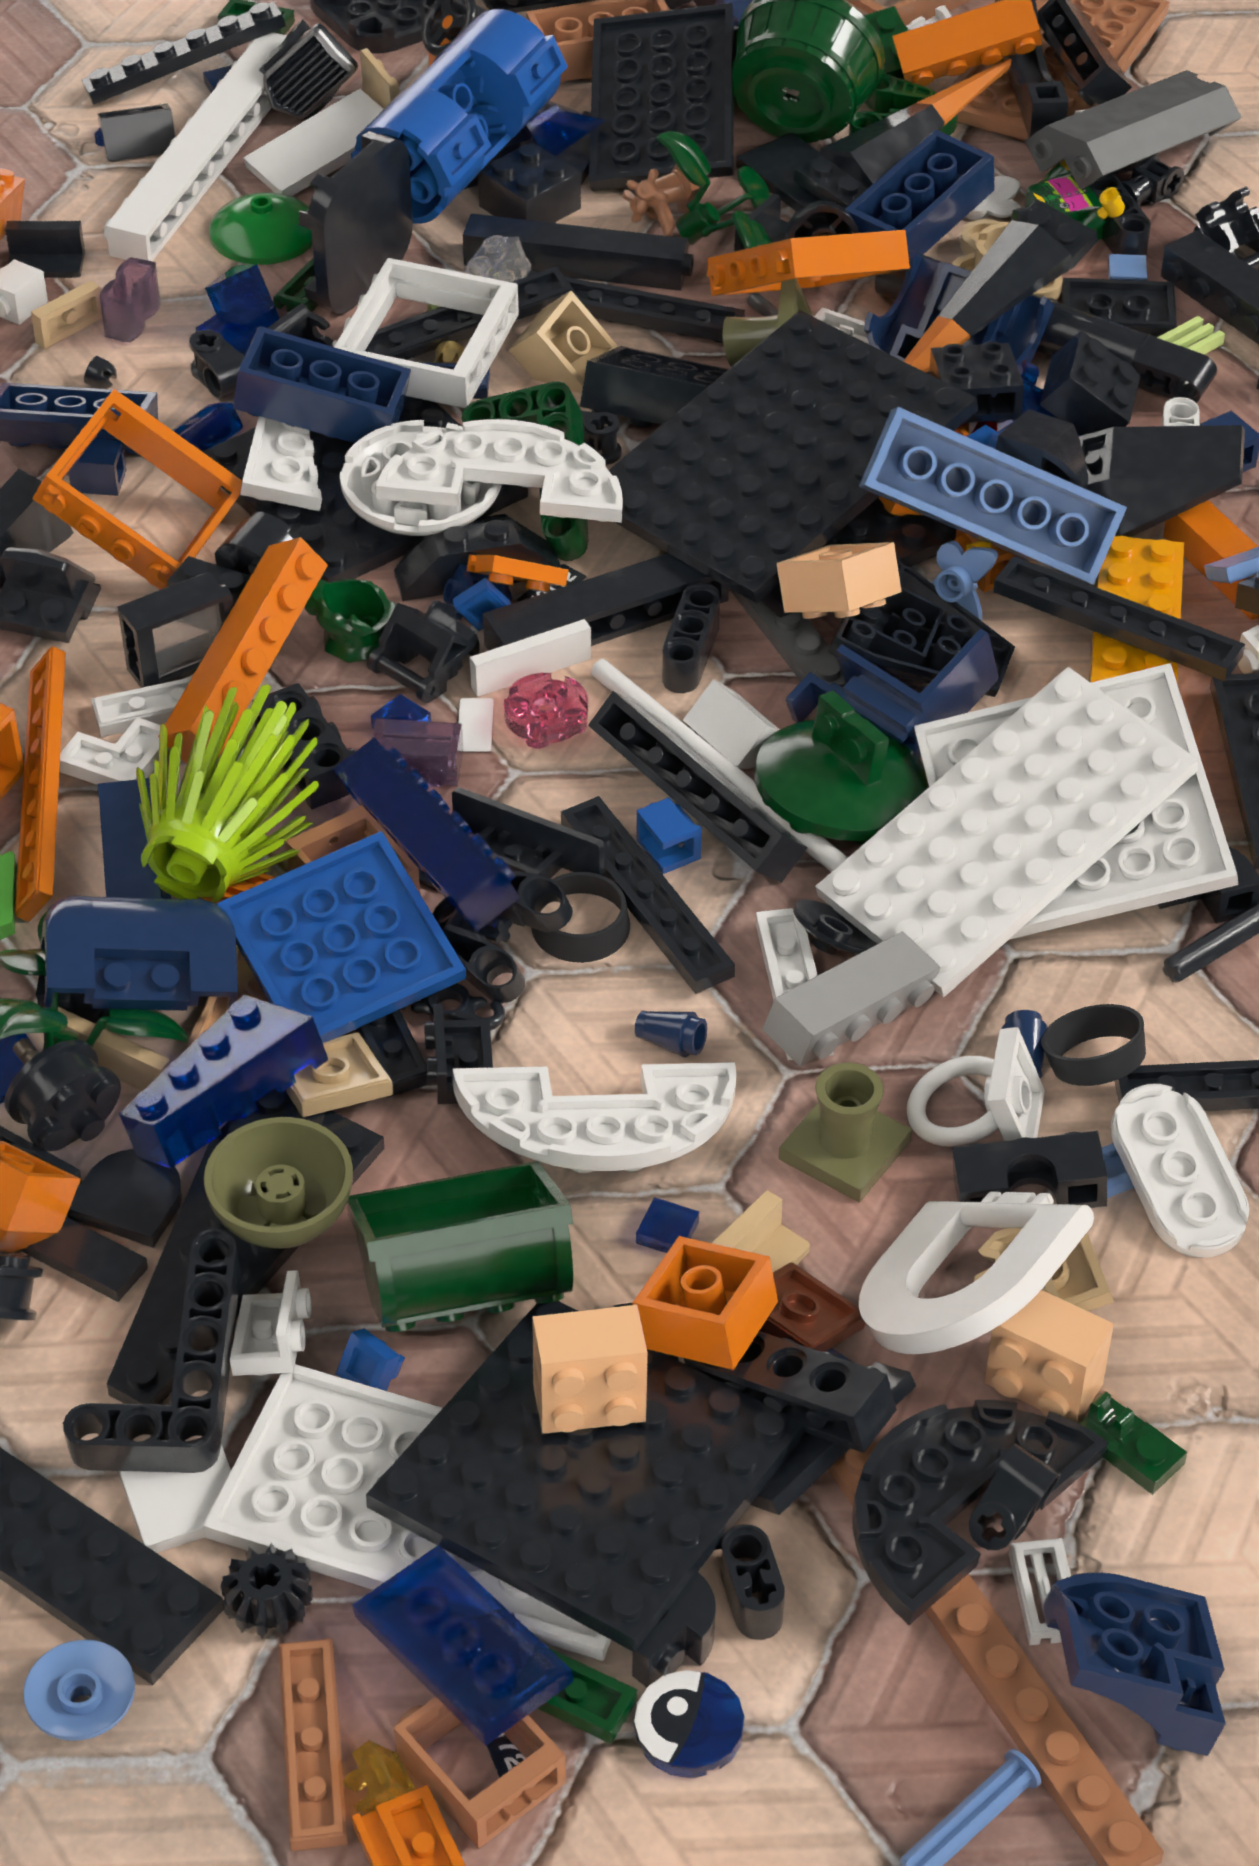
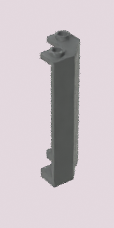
M1185 70L1049 124L1025 142L1041 172H1045L1062 160H1065L1078 187L1084 189L1103 176L1208 133L1209 136L1218 134L1242 117L1225 85L1215 81L1208 83L1197 78L1198 74Z

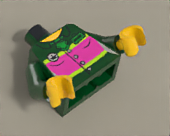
M1063 160L1061 164L1058 163L1053 166L1041 181L1028 187L1025 207L1013 209L1011 219L1016 221L1036 199H1039L1096 231L1097 239L1100 240L1102 239L1103 226L1107 222L1105 218L1107 216L1112 218L1121 216L1125 205L1115 187H1110L1103 191L1099 199L1089 186L1080 189L1071 172H1069L1065 160Z

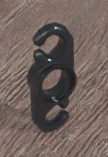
M458 983L411 1004L413 1012L416 1014H427L430 1020L433 1021V1004H439L441 1001L448 999L456 1000L461 1003V1006L452 1011L443 1010L444 1020L489 1019L490 1030H494L501 1025L505 1017V1008L496 1000L490 1003L494 1013L493 1016L488 1018L477 1016L475 1012L486 1007L487 1000L483 997L469 995L468 990ZM405 1006L400 1010H405L408 1006Z

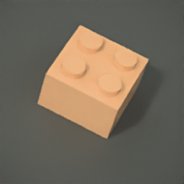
M894 542L828 545L776 563L784 613L802 612L804 619L822 617L827 615V612H834L835 618L855 616L860 614L859 607L873 608L885 605V598L902 592Z
M1041 1290L1018 1313L992 1330L985 1384L993 1387L997 1392L1006 1397L1016 1398L1039 1409L1046 1416L1051 1411L1079 1423L1103 1385L1114 1323Z
M637 1305L533 1316V1386L542 1434L573 1432L579 1429L613 1425L624 1426L630 1423L646 1422L648 1352Z

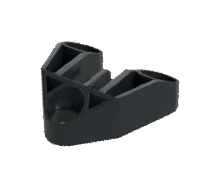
M484 871L446 896L435 907L432 914L464 965L466 980L491 1001L496 1000L503 1004L513 1001L523 992L525 978L512 956L491 942L497 944L501 941L507 942L511 936L508 930L512 923L522 927L526 925L544 932L558 931L570 921L573 915V908L560 885L552 879L530 872ZM551 902L560 903L556 911L540 913L546 904ZM512 973V978L507 983L492 985L493 980L500 974Z

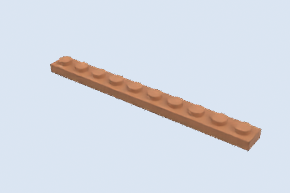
M875 1439L864 1453L850 1448L828 1469L852 1506L863 1467L877 1445ZM969 1574L927 1609L925 1613L1019 1750L1036 1767L1040 1774L1041 1782L1098 1865L1156 1866L1161 1863L1164 1851L974 1580Z

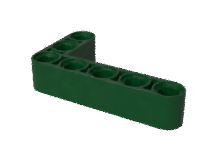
M560 381L479 399L471 402L462 412V422L492 419L531 422L564 432V439L578 446L584 443L581 409L570 388ZM539 488V490H540V499H541V494H542V489H543V488ZM540 515L542 533L560 560L573 561L585 553L589 543L588 519Z

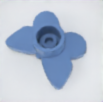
M949 541L941 545L937 551L936 560L942 572L932 582L938 595L947 602H957L982 621L981 604L975 589L978 587L977 582L995 564L998 552L984 547H973L964 552L959 543L955 541Z

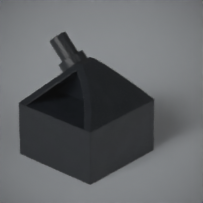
M1028 409L998 435L995 450L1086 489L1089 481L1087 465L1074 424Z

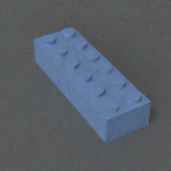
M900 407L891 410L859 484L860 488L977 539L990 542L993 546L1039 566L1089 585H1094L1127 507Z

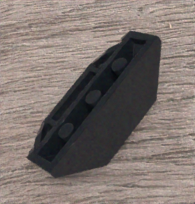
M499 514L479 517L462 527H449L443 533L418 536L394 569V574L402 601L443 595L447 580L452 579L459 564H468L469 555H496L561 568L557 554L550 547L547 540L508 515Z

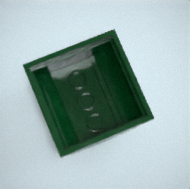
M539 1161L349 1196L347 1201L348 1215L357 1233L370 1301L381 1327H385L388 1332L409 1330L416 1326L415 1321L435 1318L437 1322L457 1321L466 1316L465 1312L483 1308L488 1313L505 1312L513 1309L515 1302L534 1299L536 1303H552L563 1299L564 1293L572 1292L573 1259L568 1226L573 1224L571 1204Z

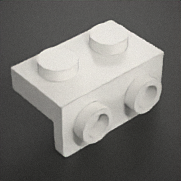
M298 1270L287 1271L283 1293L243 1295L230 1355L233 1376H262L294 1372L297 1351H304L306 1337L303 1319L310 1318L311 1316L309 1288H301Z

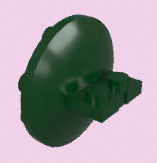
M834 691L819 696L815 720L798 722L772 734L762 744L758 752L754 771L755 784L763 803L782 819L789 822L792 830L801 834L812 833L831 839L855 841L862 845L929 788L924 765L918 756L904 743H899L889 735L882 733L867 719H863L855 712L851 705Z

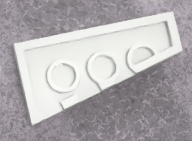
M259 416L242 480L240 495L320 511L322 496L317 484L318 471L317 466H314L313 441L310 440L309 430L295 426L291 427L285 423Z

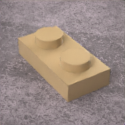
M90 280L31 311L35 342L46 349L104 318L101 287Z

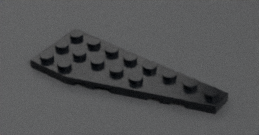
M267 1078L209 1141L106 1383L108 1395L123 1404L161 1405L172 1392L190 1249L193 1240L200 1233L210 1229L225 1230L232 1235L236 1242L241 1270L236 1318L239 1316L243 1295L258 1294L299 1247L272 1249L248 1243L230 1232L215 1215L206 1195L204 1173L211 1153L226 1136L246 1124L274 1117L301 1118L318 1123L338 1136L348 1149L353 1165L352 1185L384 1150V1137L332 1110L302 1117L284 1087ZM213 1260L209 1263H219L223 1260ZM208 1303L204 1307H211L218 1303ZM205 1346L197 1351H208L212 1346Z

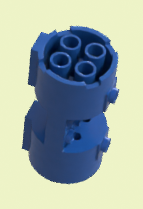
M492 9L481 13L436 57L434 62L406 90L402 91L356 136L355 150L351 153V160L362 151L361 136L369 131L401 140L406 145L409 154L413 223L422 224L434 220L557 92L561 74L568 66L554 35L545 36L528 19L508 10Z

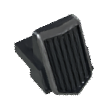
M301 20L292 28L281 45L270 53L259 68V71L264 75L263 83L271 107L295 118L307 120L316 115L332 100L341 85L355 73L358 63L322 24H315L310 27L304 20Z
M11 547L4 550L0 558L6 576V581L0 592V629L69 643L79 620L88 619L101 590V585L94 583L96 580L95 575L67 558L41 549Z

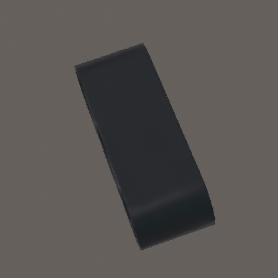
M692 584L682 594L663 645L662 683L669 691L675 693L691 692L697 688L701 681L719 631L720 592L711 584Z

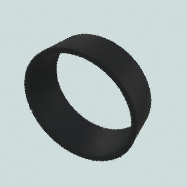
M571 872L553 878L552 880L560 885L565 896L578 893L597 895L615 904L620 909V913L611 925L589 934H571L560 930L544 932L531 927L533 937L539 947L555 958L577 963L597 961L618 951L626 942L630 933V919L626 900L619 886L607 877L591 872Z
M1099 1004L1071 1011L1051 1023L1042 1035L1041 1044L1058 1079L1077 1086L1101 1085L1125 1077L1137 1069L1143 1062L1146 1055L1144 1020L1138 1011L1124 1005ZM1100 1037H1123L1130 1039L1122 1047L1103 1055L1088 1058L1063 1057L1072 1047L1091 1039Z

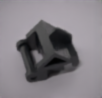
M1242 187L1232 192L1224 201H1214L1203 206L1195 214L1200 225L1194 227V231H1200L1234 255V249L1241 245L1248 246L1257 253L1242 260L1254 269H1258L1259 210L1256 206L1249 208L1246 202L1243 203V198L1250 194L1248 187Z
M434 600L427 612L424 613L418 609L397 603L379 638V646L368 657L367 668L374 673L382 672L414 691L417 699L430 703L447 691V681L454 678L463 667L462 658L467 654L470 656L479 654L480 643L477 632L456 620L455 607ZM418 655L428 659L431 663L426 678H423L402 664L405 665Z

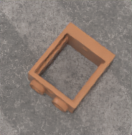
M363 805L286 840V850H300L297 855L287 859L288 869L291 871L382 831L420 893L419 868Z
M482 1664L468 1674H459L453 1677L444 1686L439 1695L424 1706L417 1705L409 1709L400 1718L398 1724L393 1727L396 1756L423 1786L428 1784L434 1799L478 1849L566 1784L565 1754ZM482 1708L526 1759L471 1800H468L425 1750L470 1718L478 1709Z

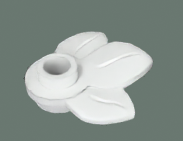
M1008 176L994 177L995 190L974 208L966 218L980 220L988 215L998 218L1011 217L1013 209L1022 208L1017 202L1012 200L1020 190V182Z

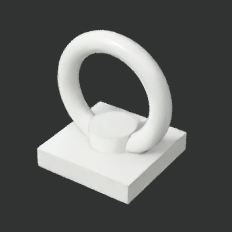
M1019 1028L1000 1029L994 1059L983 1056L954 1058L934 1067L917 1082L907 1102V1118L910 1127L921 1139L934 1145L956 1147L977 1142L989 1136L998 1128L1004 1141L1023 1137L1037 1138L1045 1089ZM975 1074L987 1077L984 1087L987 1109L985 1115L972 1123L959 1127H940L929 1121L925 1111L926 1104L930 1096L941 1085L964 1075Z

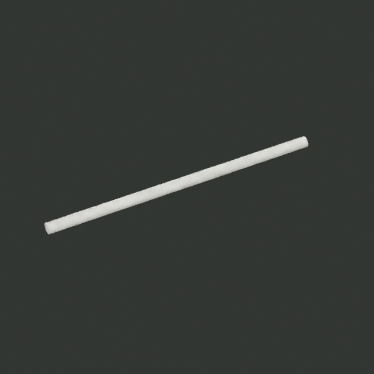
M600 659L594 664L591 670V675L611 692L615 691L641 705L807 846L806 852L827 870L832 872L848 858L822 836L812 833L801 834L792 830L789 822L782 819L763 803L754 780L607 660Z

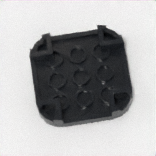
M310 0V5L314 14L352 48L358 51L368 49L372 54H384L422 42L423 22L436 0ZM442 11L435 20L432 36L440 27V21L443 17Z
M371 131L361 136L362 151L335 175L329 178L317 174L310 185L314 187L315 193L311 199L309 209L306 212L299 211V225L311 229L315 268V279L304 288L306 297L315 301L319 307L337 314H345L358 304L361 295H366L369 290L373 275L379 273L387 258L403 260L412 236L411 179L407 147L401 140Z

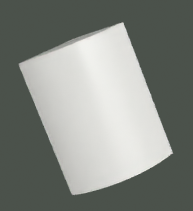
M714 679L683 719L685 723L724 757L741 769L755 767L756 758L762 744L772 734L780 730L738 693Z

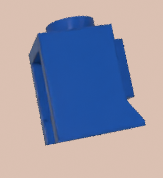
M668 797L636 810V841L662 874L701 859L702 827L694 824L679 804L675 805Z

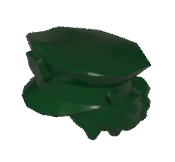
M320 579L304 608L309 615L316 616L320 626L325 629V651L347 663L367 661L371 652L379 646V638L396 604L388 600L383 589L371 581L340 579L329 583Z

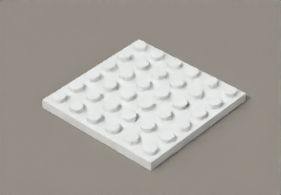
M1171 663L1092 682V684L1196 757L1199 770L1010 939L1238 885L1235 865ZM1032 697L914 726L929 787Z

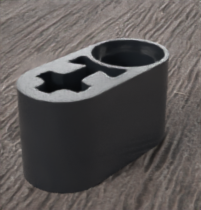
M749 1524L734 1526L725 1533L722 1539L721 1579L738 1630L744 1636L751 1639H768L776 1635L783 1624L785 1587L766 1533L760 1528ZM742 1557H747V1558H751V1559H753V1560H752V1561H748V1562H744V1561H740V1560H737V1559H738V1558H742ZM758 1592V1600L756 1597H752L753 1593Z

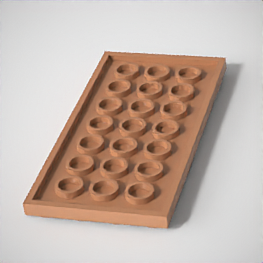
M1036 0L1037 11L1048 0ZM1070 0L1084 12L1123 73L1127 71L1167 16L1170 3L1166 0ZM1039 25L1046 66L1054 81H1062L1069 101L1067 117L1074 115L1076 110H1087L1097 106L1096 103L1093 106L1088 105L1078 94L1077 91L1080 88L1066 75L1065 71L1068 69L1054 56L1053 53L1056 50L1042 37L1044 31ZM1004 57L992 65L980 64L968 68L965 73L959 75L951 86L1005 61ZM1008 71L958 113L957 123L979 127L987 132L1008 135L1019 141L1029 139Z

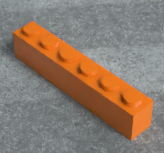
M301 537L268 546L165 723L167 728V746L170 749L174 746V739L177 733H182L181 759L186 764L205 704L209 710L214 712L207 741L208 744L227 692L230 688L236 687L237 692L233 702L237 703L239 710L220 754L222 753L243 711L247 709L326 570L327 563Z

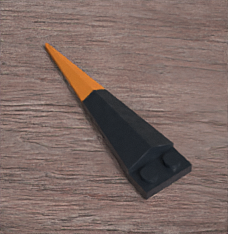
M1011 59L992 66L821 148L818 156L795 168L793 181L819 199L835 202L846 209L935 129L939 131L975 97L1010 69Z
M1036 199L1016 221H1010L908 354L904 362L927 373L930 369L931 348L944 347L948 344L962 345L1018 303L1074 268L1098 242L1096 231Z

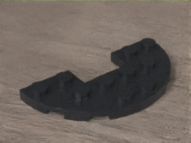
M975 1400L974 1405L971 1407L948 1409L946 1404L907 1418L887 1433L873 1449L863 1467L854 1496L852 1524L855 1545L870 1581L892 1610L910 1625L977 1567L981 1553L952 1531L946 1524L987 1490L997 1466L1014 1444L1019 1445L1061 1473L1054 1489L1040 1508L1043 1510L1104 1457L1109 1443L1093 1431L1054 1412L1049 1411L1047 1417L1017 1410V1402L1001 1400Z

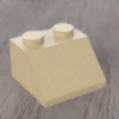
M569 291L538 313L510 347L509 352L534 380L544 383L560 381L565 383L571 391L582 394L587 360L615 349L618 345L576 295Z

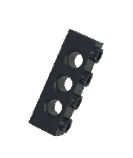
M760 1331L734 1370L684 1358L686 1365L764 1403L778 1412H783L805 1423L803 1425V1432L862 1453L867 1450L897 1411L886 1373L881 1372L875 1367L862 1366L838 1358L830 1352H820L796 1344L788 1338H778Z

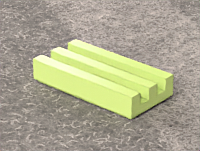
M1196 316L1157 338L1202 354H1207L1224 344L1225 333L1220 330L1213 333L1214 326L1210 323L1203 326V319Z

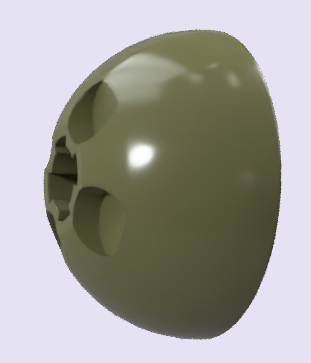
M293 1117L262 1119L236 1129L226 1136L213 1150L207 1161L204 1173V1186L209 1204L221 1223L240 1239L260 1247L272 1249L303 1245L326 1232L343 1212L350 1196L353 1181L351 1156L340 1138L318 1123Z

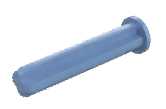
M1010 1749L1006 1752V1762L901 1857L900 1866H943L1027 1787L1035 1789L1041 1784L1040 1774L1033 1763L1018 1750Z

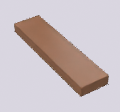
M333 1638L278 1644L291 1851L348 1845Z

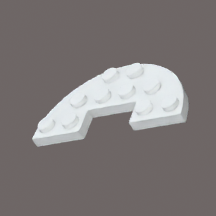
M503 419L463 422V429L443 434L440 429L424 434L412 441V448L401 456L395 454L381 472L376 485V499L457 507L464 480L543 488L540 499V515L622 523L623 497L621 486L617 476H612L605 467L606 460L586 443L578 446L564 439V432L531 422Z
M735 1062L642 1064L640 1080L643 1094L552 1096L547 1066L454 1068L452 1071V1086L460 1108L467 1118L487 1137L524 1157L553 1166L569 1168L578 1173L621 1170L636 1172L644 1167L665 1163L695 1150L707 1142L725 1123L732 1109L736 1087Z

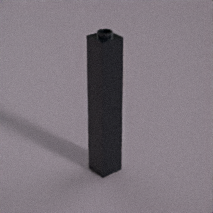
M470 214L463 232L464 266L528 273L530 270L541 272L557 266L564 277L678 291L682 289L685 276L691 277L693 272L694 254H688V238L480 214Z

